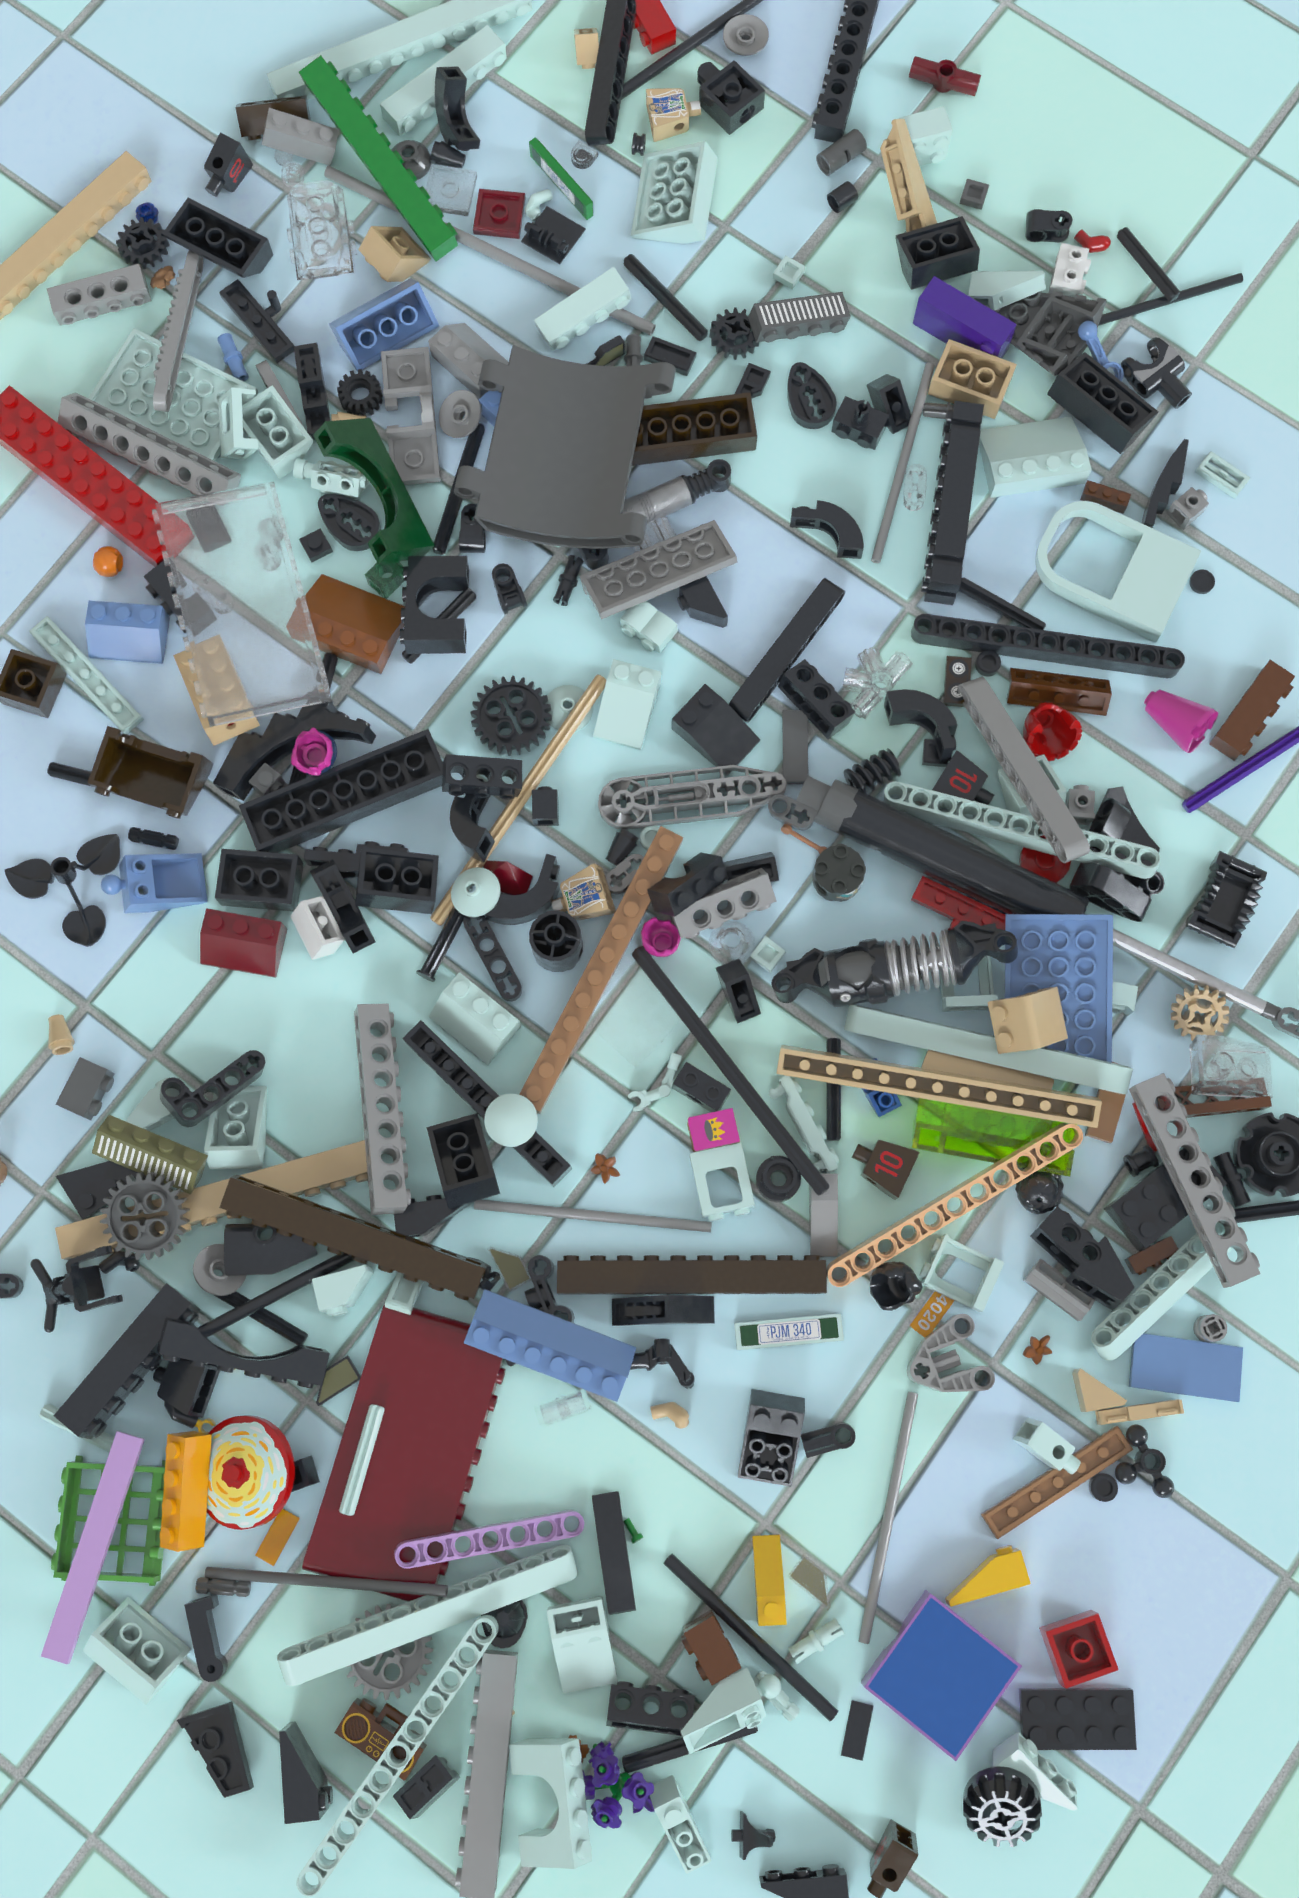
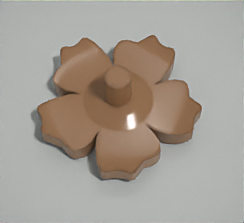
M165 266L160 268L151 279V287L153 289L157 287L162 290L166 285H170V281L176 275L173 272V267Z

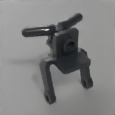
M111 1245L99 1247L95 1251L69 1259L65 1264L67 1274L53 1278V1280L39 1259L31 1261L30 1266L41 1282L46 1298L45 1332L51 1333L55 1329L58 1305L74 1303L75 1310L84 1312L123 1302L122 1294L102 1299L105 1297V1292L98 1265L79 1268L81 1262L112 1253ZM102 1299V1300H99V1301H96V1302H92V1303L87 1304V1301Z

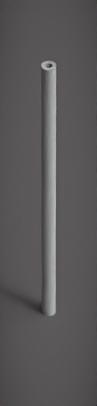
M926 363L871 558V561L876 564L881 562L934 371L935 365L933 363Z
M482 1199L474 1201L475 1210L710 1233L712 1222Z
M909 1391L907 1393L858 1642L869 1644L918 1399L917 1393Z

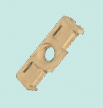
M1182 1399L1095 1411L1097 1425L1184 1414Z

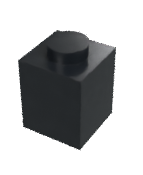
M542 786L538 787V790H532V821L534 826H559V797L557 789Z

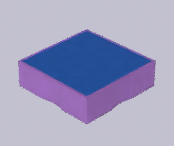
M925 1590L903 1621L895 1639L883 1649L861 1680V1684L943 1752L957 1761L1022 1665Z

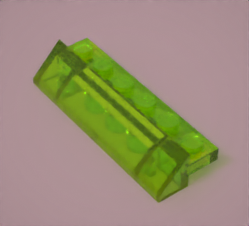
M918 1098L915 1120H913L911 1148L996 1163L1064 1122ZM1067 1128L1063 1132L1065 1142L1073 1140L1074 1130ZM1049 1142L1042 1143L1040 1146L1041 1155L1046 1156L1050 1154L1052 1150L1051 1144ZM1072 1149L1038 1171L1070 1177L1075 1150ZM1027 1156L1019 1157L1016 1162L1019 1168H1026L1029 1164Z

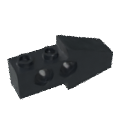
M1058 1206L1030 1235L1034 1241L1071 1273L1065 1279L1069 1285L1110 1310H1114L1135 1288L1107 1237L1104 1236L1097 1242L1089 1231L1080 1227L1069 1213L1061 1210ZM1062 1234L1065 1235V1236H1067V1238L1069 1239V1241H1066V1240L1063 1238ZM1083 1253L1087 1254L1090 1260L1086 1259Z

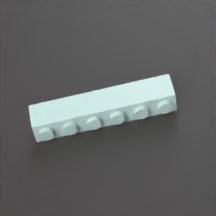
M488 25L382 101L380 108L383 119L400 137L406 132L411 131L418 123L429 118L436 111L435 76L437 67L458 66L467 78V90L470 85L478 79L484 78L489 71L500 66L507 59L505 43Z

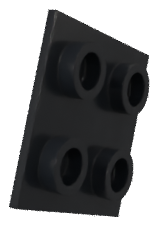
M546 206L535 222L526 223L524 231L527 233L521 242L554 262L561 264L586 228Z

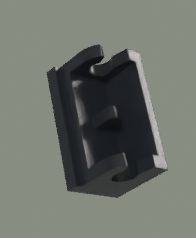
M435 1755L393 1795V1798L409 1819L419 1818L461 1778L455 1770H451L446 1763L448 1761L444 1757Z

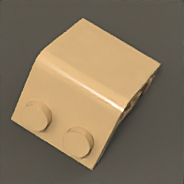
M1057 986L1040 989L1017 997L988 1002L998 1054L1038 1049L1068 1039Z

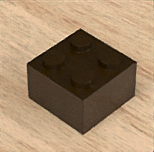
M11 649L0 674V702L9 707L49 718L67 674L56 662Z

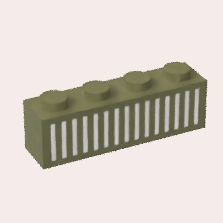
M108 1115L97 1130L92 1154L138 1173L143 1172L145 1176L150 1172H154L155 1180L160 1175H165V1184L173 1180L174 1184L172 1187L181 1188L182 1191L192 1194L201 1180L208 1158L206 1154L112 1115Z

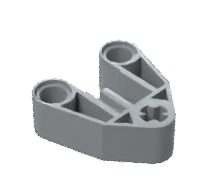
M967 1314L954 1315L921 1340L907 1366L906 1371L909 1379L914 1383L939 1392L985 1391L992 1388L995 1383V1374L986 1366H976L967 1370H960L939 1378L938 1373L961 1365L956 1349L935 1357L930 1355L931 1352L953 1345L955 1342L971 1336L975 1329L973 1319ZM957 1319H962L967 1324V1330L963 1334H959L955 1330L954 1324ZM918 1363L920 1367H926L927 1372L923 1373L925 1375L924 1378L914 1373V1369H918L916 1367ZM979 1370L983 1371L987 1376V1382L983 1386H979L975 1382L974 1377Z

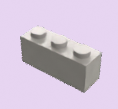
M269 108L261 145L331 166L336 150L339 129Z

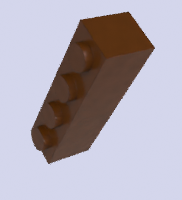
M1270 659L1209 745L1233 761L1240 754L1245 756L1253 746V743L1250 742L1254 735L1259 737L1267 726L1264 723L1266 717L1272 718L1279 709L1278 700L1281 697L1285 699L1294 686L1290 683L1295 678V675Z

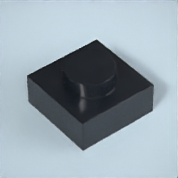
M321 528L299 539L311 563L333 552Z

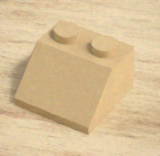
M371 226L358 249L364 255L365 260L374 266L380 273V277L387 282H403L429 263L431 259L402 227Z

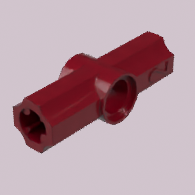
M917 56L914 57L909 72V78L933 84L938 92L946 93L954 90L971 96L976 95L981 79L980 74L959 69L951 60L945 59L938 63Z

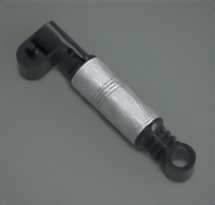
M723 459L713 460L707 468L703 469V472L701 470L698 471V475L697 473H693L692 477L691 475H681L661 485H656L652 489L645 490V492L637 494V496L634 495L632 498L625 499L623 513H640L647 518V524H649V522L657 521L694 504L699 495L703 497L705 493L710 494V490L712 492H724L731 485V466ZM723 474L724 477L716 478L714 475ZM578 548L588 568L595 570L608 564V548L596 549L598 556L592 553V549Z

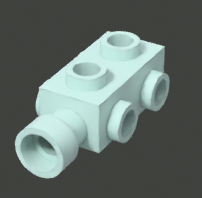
M299 458L294 463V478L303 480L311 478V488L319 489L323 493L335 492L353 498L359 497L361 492L368 487L369 480L353 466L337 464L331 460L327 462L319 460L316 464L308 463V460ZM327 467H331L334 472L329 471ZM351 471H354L357 475L353 476Z

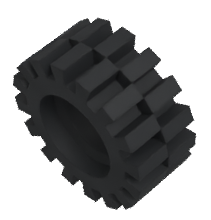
M358 369V374H355L354 370L349 371L351 376L343 375L344 381L340 380L339 387H337L338 397L343 410H346L349 414H362V416H366V413L369 412L372 416L374 414L373 409L378 411L380 409L379 404L383 402L379 381L374 374L371 376L367 370L365 374H363L362 369ZM358 388L369 390V395L364 399L356 400L351 397L352 392Z

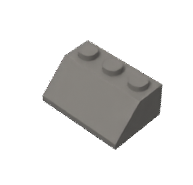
M466 323L445 325L428 340L431 356L479 399L488 392V390L478 385L483 361L493 359L508 365V361Z

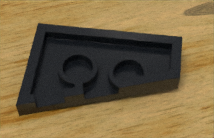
M107 1161L57 1175L56 1178L78 1214L84 1220L108 1206L103 1201V1198L113 1197L108 1190L112 1187L119 1189L117 1181L122 1179L126 1182V1176L131 1174L136 1179L138 1172L112 1161Z
M232 1701L181 1717L177 1720L180 1727L185 1728L192 1741L190 1743L194 1750H198L207 1764L206 1769L224 1798L251 1790L254 1787Z

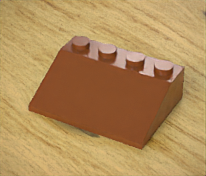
M321 574L296 606L286 628L291 638L295 641L326 653L335 654L338 658L382 674L400 636V629L404 628V623L401 622V608H405V606Z

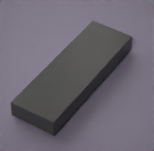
M782 710L783 777L787 784H804L809 776L808 717L801 710Z

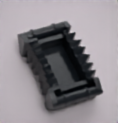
M1219 850L1209 867L1212 872L1208 875L1210 880L1206 883L1208 886L1204 889L1206 893L1201 896L1202 899L1193 908L1195 911L1188 916L1185 923L1186 927L1198 932V934H1203L1220 944L1223 943L1226 946L1235 948L1242 936L1241 933L1246 929L1245 926L1251 922L1249 918L1255 914L1253 909L1258 906L1256 901L1261 898L1258 892L1263 889L1260 884L1266 879L1267 871Z

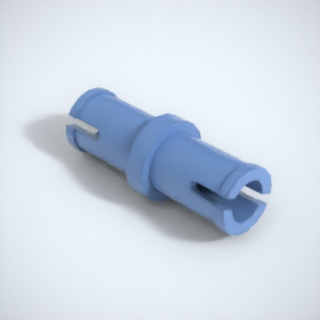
M230 333L220 335L217 341L224 353L223 360L225 364L229 366L233 377L245 382L248 380L249 375L242 362L243 356L237 350L232 335Z

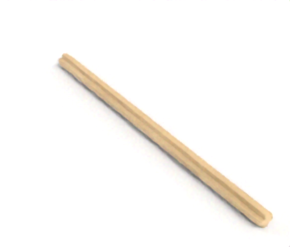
M597 674L522 782V790L519 796L509 801L489 830L495 843L486 860L531 797L532 790L537 788L605 689L607 679ZM471 857L460 874L471 868H482L485 862H480ZM452 886L430 916V919L437 925H443L455 908L451 900Z

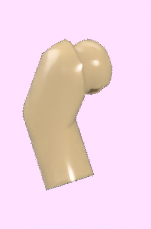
M675 1402L650 1406L653 1420L668 1417L675 1422V1426L679 1429H683L689 1424L687 1410Z

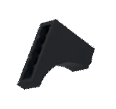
M658 1295L612 1299V1326L715 1323L714 1296Z

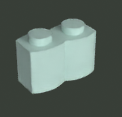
M647 601L628 608L620 618L622 631L631 638L635 636L642 640L641 644L650 652L654 650L660 653L678 632L677 623L664 613L658 611Z

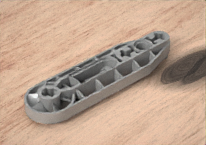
M737 765L623 777L612 780L603 787L599 794L598 808L602 819L608 825L616 829L624 828L626 830L655 825L663 826L742 816L767 805L774 795H784L787 783L780 773ZM738 771L745 773V775L724 778L723 772ZM720 773V778L698 780V774ZM695 775V781L673 784V777ZM670 778V784L648 787L647 780ZM638 781H645V787H642ZM771 782H774L775 786L778 787L776 791L770 786ZM760 783L763 784V785H762V788H764V789H763V793H760V789H761V784H760ZM629 785L633 786L631 792L627 791ZM744 785H752L756 791L752 794H747L742 790V787ZM738 786L737 795L735 796L734 787ZM721 788H725V791L728 792L727 796H722ZM694 791V793H693V792H688V793H685V794H676V795L671 794V795H668V797H661V798L658 797V795H661V794H670V793ZM649 796H653L655 805H648ZM694 797H695V801H686V802H677V803H669V804H660V805H659V801H668V800H669V802H674V801L688 800V799H689V800H693ZM639 799H645L646 804H638L635 802ZM620 800H626V808H621ZM749 803V807L741 811L728 812L727 806ZM724 806L725 813L703 815L702 809ZM699 809L700 816L677 817V812ZM674 812L675 819L652 821L653 814ZM632 813L636 816V821L630 817ZM649 815V822H642L645 816Z

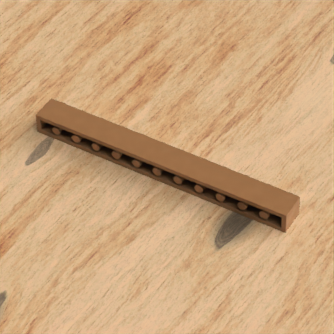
M660 826L519 1094L526 1097L534 1105L538 1114H541L651 904L647 889L665 877L682 845L684 837Z

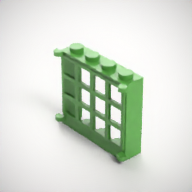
M76 1455L75 1461L67 1462L66 1467L62 1470L61 1482L64 1484L63 1495L60 1496L58 1501V1512L61 1515L60 1524H57L54 1533L57 1549L51 1560V1569L54 1570L53 1578H61V1581H66L71 1568L73 1549H77L79 1544L74 1542L76 1521L86 1522L88 1517L77 1515L79 1494L95 1495L97 1489L80 1488L82 1469L101 1470L102 1476L106 1463L83 1462V1456ZM162 1460V1466L136 1465L134 1472L153 1473L151 1492L132 1491V1477L123 1505L122 1518H119L117 1524H121L119 1545L110 1544L108 1551H118L116 1572L101 1571L98 1580L149 1583V1586H155L160 1581L164 1548L160 1547V1531L166 1460ZM131 1497L150 1498L148 1519L129 1518ZM128 1524L147 1525L145 1546L126 1545ZM125 1552L144 1553L142 1574L123 1573Z

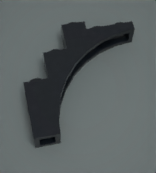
M309 694L297 718L288 713L284 716L275 712L262 736L256 732H251V734L244 732L238 735L213 784L224 794L244 801L252 789L249 780L264 763L272 767L282 758L291 754L295 747L296 739L302 731H310L311 728H316V730L330 735L333 740H356L368 744H373L376 734L370 729L371 725L365 720L357 718L355 721L350 719L345 713L338 711L333 705V700L325 695L317 697Z

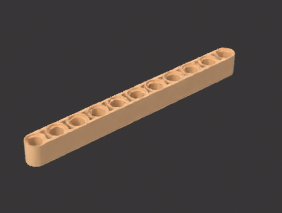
M1065 1122L1055 1126L837 1257L826 1268L829 1282L836 1287L848 1285L1079 1146L1083 1140L1082 1129L1075 1124ZM1067 1128H1072L1075 1133L1073 1140L1070 1142H1065L1063 1139V1132ZM1044 1142H1049L1052 1150L1050 1154L1042 1156L1040 1146ZM1027 1156L1029 1160L1028 1166L1023 1170H1019L1016 1165L1018 1158ZM1001 1169L1005 1171L1006 1178L1002 1183L998 1184L994 1182L993 1175L997 1170ZM976 1183H980L983 1187L982 1194L979 1197H972L970 1194L971 1187ZM953 1197L959 1198V1208L955 1211L948 1210V1200ZM930 1211L936 1212V1222L931 1225L925 1224V1214ZM906 1225L914 1227V1234L911 1238H903L901 1236V1230ZM883 1239H889L892 1243L890 1250L887 1252L878 1250V1244ZM859 1253H866L869 1256L867 1264L858 1266L855 1264V1257ZM836 1267H843L846 1270L845 1276L840 1280L832 1277V1271Z

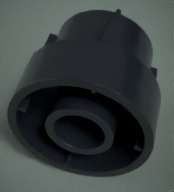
M771 1156L759 1166L756 1173V1186L759 1193L765 1199L772 1202H785L791 1199L801 1185L800 1172L789 1158L784 1156ZM775 1172L782 1173L786 1178L785 1184L782 1186L774 1185L771 1181V1175Z

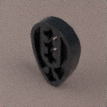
M798 362L792 365L787 383V400L793 419L797 424L807 429H819L828 425L835 415L837 405L835 394L823 376L806 363ZM796 372H800L801 375H804V383L799 375L796 376ZM806 392L813 395L812 402L814 405H817V413L822 415L821 419L814 416V408L809 406L810 399L808 396H805Z
M325 494L318 500V508L323 523L339 544L351 551L369 549L367 543L381 530L379 518L372 508L354 498L337 494ZM333 504L336 511L331 508L326 509L325 505ZM352 518V521L356 526H359L361 524L362 530L365 533H368L370 531L371 536L363 537L359 529L353 530L351 523H344L343 519Z

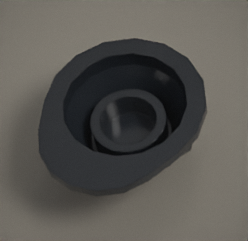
M523 1600L483 1614L490 1615L497 1620L498 1633L491 1644L498 1648H509L516 1644L526 1627L528 1619L527 1608ZM482 1622L485 1636L488 1637L492 1634V1628L488 1623Z

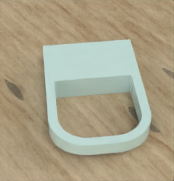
M1076 501L1063 506L1052 517L1037 548L1035 565L1041 581L1055 594L1094 615L1156 643L1162 635L1202 551L1100 504L1090 501ZM1073 517L1088 518L1137 544L1111 599H1107L1060 577L1050 567L1047 559L1048 546L1057 528L1065 520Z

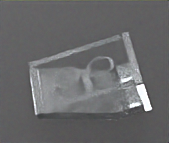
M1196 1035L1189 1045L1192 1095L1250 1098L1270 1096L1271 1099L1273 1098L1269 1047L1226 1036Z

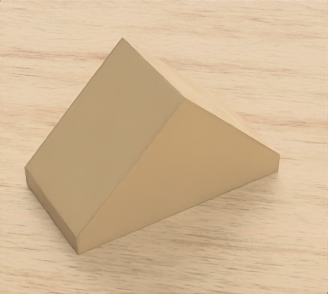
M1081 1368L1074 1369L1072 1372L1081 1412L1122 1406L1127 1402L1126 1399Z

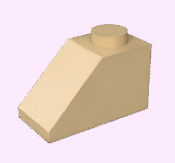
M597 28L574 29L577 65H582V69L595 68L599 48Z

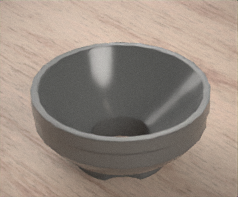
M404 140L391 149L392 152L397 150L404 161L403 167L406 170L410 168L417 180L429 172L431 167L430 154L422 143L415 140ZM408 148L415 151L411 157H404L402 155L403 150Z

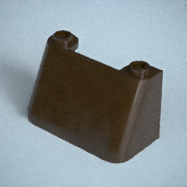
M107 726L87 782L95 787L94 792L107 797L112 793L167 810L166 815L181 819L182 815L187 816L207 781L214 764L203 755L194 752L190 754L185 751L180 752L139 739L134 735L121 734L120 729Z

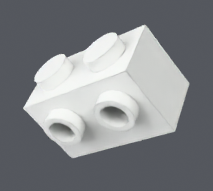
M1061 243L1054 265L1049 294L1056 291L1062 292L1063 296L1076 297L1078 294L1083 295L1087 281L1083 280V275L1088 274L1091 260L1087 259L1088 248Z
M323 896L300 901L290 916L312 960L334 954L345 940Z

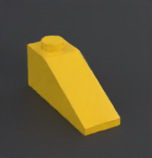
M780 1534L752 1536L758 1626L787 1625Z
M1012 1545L995 1549L997 1554L987 1557L945 1598L946 1604L952 1607L1030 1585L1021 1550L1013 1549Z

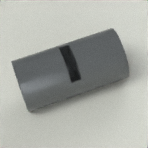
M851 130L816 156L820 170L825 175L830 176L867 149L866 140L859 130Z

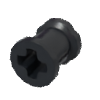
M1149 1145L1143 1146V1150L1131 1156L1127 1154L1123 1157L1124 1164L1133 1177L1138 1176L1139 1172L1151 1166L1153 1168L1159 1166L1157 1156Z

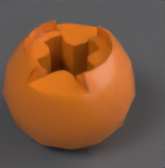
M111 546L99 548L93 557L94 570L104 577L116 576L123 567L122 554Z

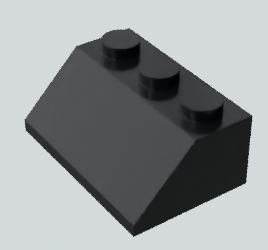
M963 216L898 234L895 237L902 273L911 290L928 285L934 276L943 281L978 271L980 248Z
M361 847L355 906L432 914L436 902L439 855Z

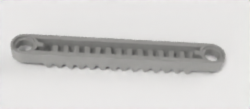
M190 250L186 256L184 269L178 270L179 277H176L177 285L174 286L175 292L172 294L174 300H171L172 307L169 308L170 315L167 316L168 323L165 324L166 331H163L164 339H161L162 347H159L160 354L157 356L158 362L155 364L157 370L153 372L156 381L153 406L156 411L169 412L203 272V257Z

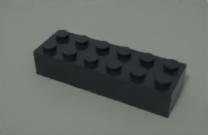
M166 1283L53 1416L78 1437L86 1439L99 1437L107 1427L106 1421L112 1414L115 1416L126 1405L124 1400L131 1392L133 1394L136 1393L144 1384L145 1380L143 1378L149 1370L153 1372L163 1361L161 1358L162 1354L158 1353L157 1347L165 1317L195 1323L199 1318L197 1313L201 1309L176 1288Z

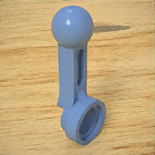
M1092 321L1083 322L1078 328V335L1082 340L1086 341L1093 359L1106 369L1112 368L1115 377L1122 381L1124 375L1123 368L1120 364L1109 362L1097 337V325Z

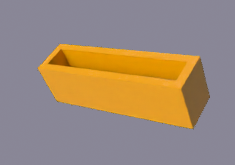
M197 1431L167 1434L160 1547L180 1552L204 1547L211 1434Z

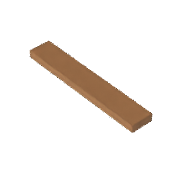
M1114 1426L1072 1454L1081 1461L1079 1468L1074 1474L1068 1473L1063 1468L1060 1471L1050 1468L983 1512L981 1516L995 1538L999 1539L1131 1452L1133 1448L1120 1428Z

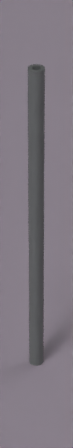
M206 1567L205 1578L442 1597H447L448 1585L220 1567Z

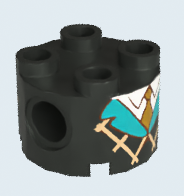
M845 844L831 846L822 851L816 859L812 874L813 886L817 893L826 900L847 901L854 897L861 888L866 873V866L860 854L851 847H847Z

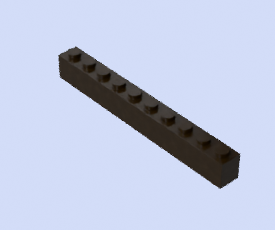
M240 1175L230 1177L220 1208L227 1210L226 1214L228 1216L241 1219L242 1216L252 1219V1224L266 1228L267 1225L277 1228L276 1232L281 1235L292 1237V1234L302 1237L301 1241L306 1244L317 1246L319 1243L327 1246V1251L342 1255L344 1252L353 1255L352 1259L356 1262L368 1264L369 1261L378 1264L377 1268L381 1271L403 1273V1278L409 1281L418 1282L422 1280L428 1282V1287L437 1291H444V1289L453 1291L454 1296L462 1300L475 1299L480 1288L479 1284L483 1280L488 1264Z
M567 1255L563 1256L562 1261H557L558 1295L827 1293L826 1260H820V1255H804V1260H793V1255H777V1260H766V1255H751L750 1260H740L739 1255H724V1260H713L712 1255H698L697 1260H686L685 1255H671L670 1260H659L658 1255H645L643 1260H633L631 1255H619L617 1260H606V1256L603 1255L590 1256V1260H579V1256Z

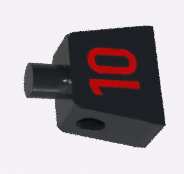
M221 132L204 164V169L211 178L205 190L215 197L219 195L222 188L229 192H234L253 166L241 143Z
M957 750L932 789L933 791L989 805L995 794L982 788L988 775Z

